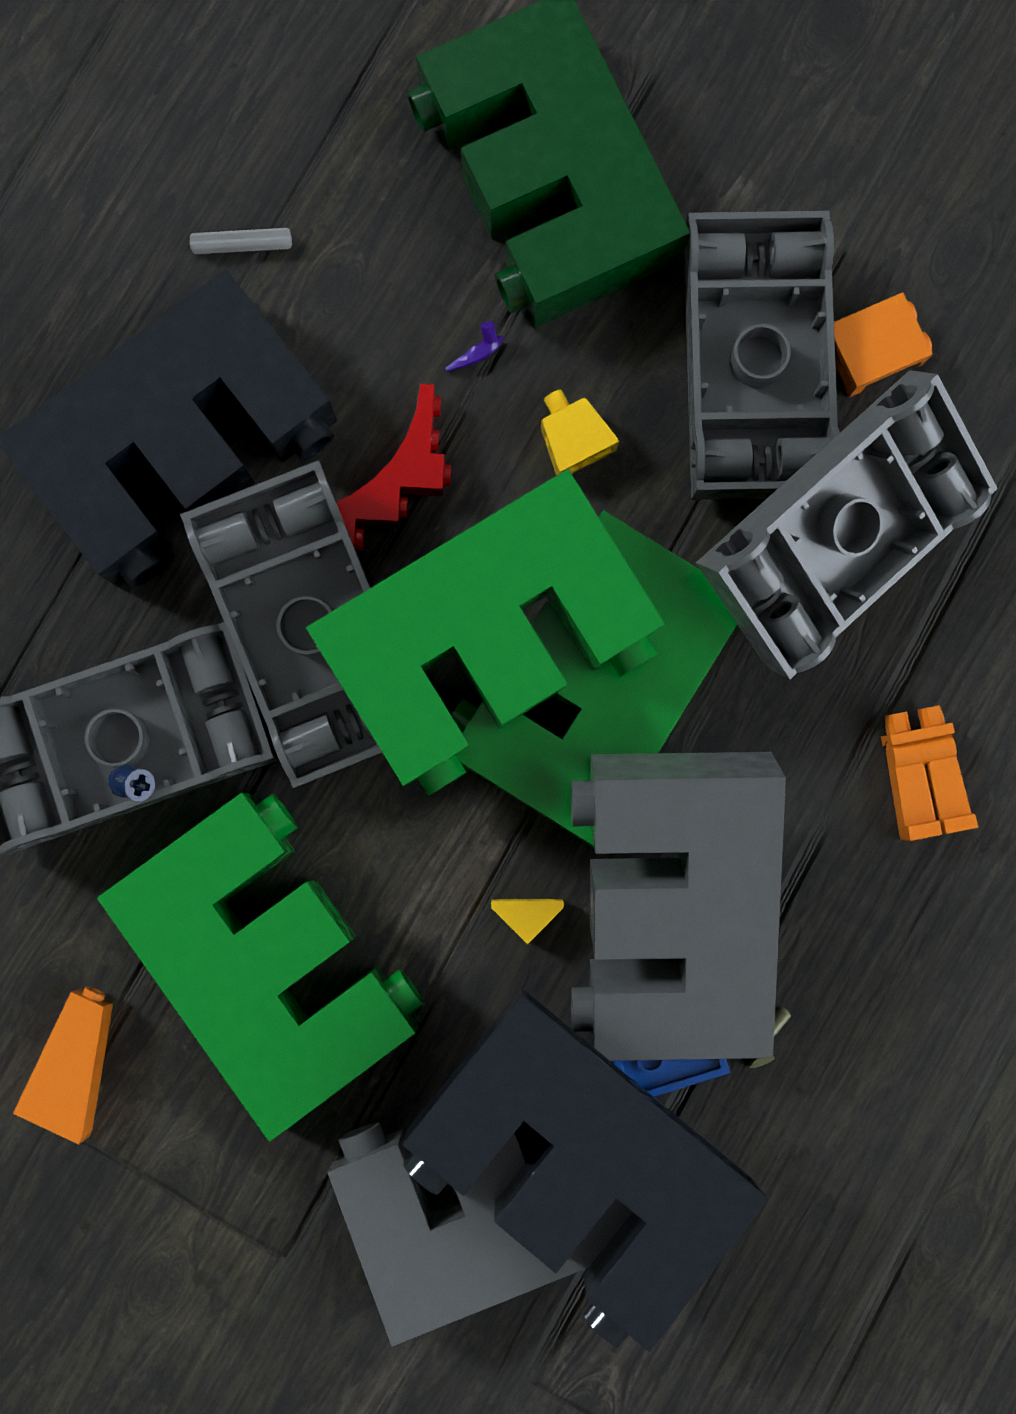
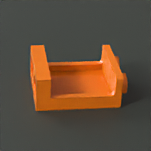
M903 292L834 322L835 367L848 397L862 392L867 385L908 367L923 365L933 354L931 351V340L926 332H922L917 322L916 309L912 302L907 301Z

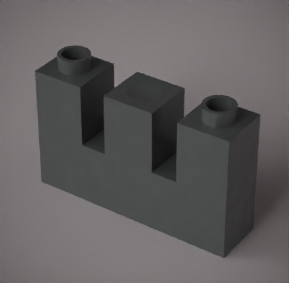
M772 752L591 754V780L571 781L572 827L591 826L595 854L679 852V858L590 859V930L595 959H590V987H571V1025L575 1032H591L592 1046L610 1061L773 1058L786 777Z
M373 1122L344 1134L338 1139L343 1153L336 1155L327 1172L391 1346L589 1268L633 1212L616 1198L555 1274L494 1222L495 1201L529 1159L518 1129L464 1196L455 1190L459 1199L458 1202L433 1211L426 1189L403 1166V1163L411 1154L402 1145L405 1138L403 1129L385 1136L380 1122Z

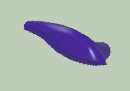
M488 321L480 325L484 340L472 346L468 352L445 368L447 372L474 365L489 357L498 349L504 338L496 335L493 322Z

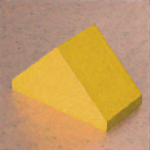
M492 899L491 908L529 944L564 908L563 899Z

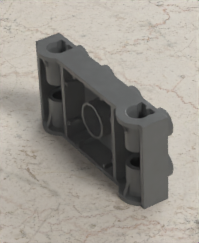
M830 212L688 213L686 225L690 231V236L684 252L691 500L767 499L840 433L837 419L832 289L834 233L830 221Z
M909 370L700 558L696 564L766 668L791 679L797 673L804 672L822 662L833 650L836 637L953 529L967 525L981 516L990 505L991 494L998 488L938 374Z
M319 460L180 514L192 550L206 576L269 729L277 756L292 787L295 788L382 753L306 629L310 624L371 588Z
M225 622L188 631L154 647L11 696L0 698V855L12 854L279 761L269 729ZM120 765H130L134 768L145 769L153 775L155 789L152 795L142 802L118 797L112 793L111 788L108 786V778L111 771ZM118 778V782L123 783V779ZM140 783V787L145 788V784Z

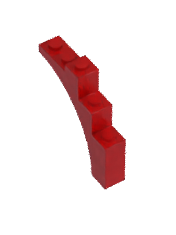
M420 384L416 412L407 436L392 460L373 480L352 495L336 502L356 552L364 548V529H359V526L400 528L401 518H407L408 497H402V494L443 496L444 486L451 485V465H445L444 454H432V451H439L440 435L439 430H433L434 417H441V396H435L434 384Z

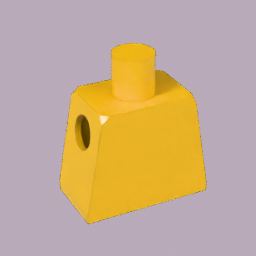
M561 389L550 393L544 398V402L551 415L541 420V431L556 476L567 469L572 474L617 450L618 438L586 398L569 404Z

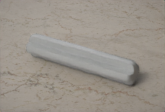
M289 228L203 232L190 235V248L194 254L290 249L292 247V235Z

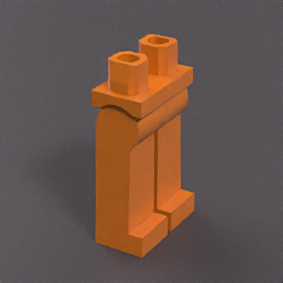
M940 705L917 710L921 729L911 730L907 712L885 716L887 735L881 736L882 746H886V757L900 840L913 841L979 828L976 815L971 814L957 760L956 744L952 736L955 733L953 723H945Z

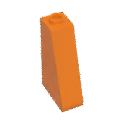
M89 986L70 993L13 1114L78 1145L89 1138L93 1130L113 1003L104 999L106 995L104 992Z

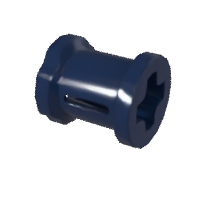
M120 765L111 771L108 778V786L111 788L112 793L118 797L142 802L152 795L155 789V780L153 775L145 769L134 768L130 765ZM118 778L123 779V783L118 782ZM140 783L145 784V788L140 787Z

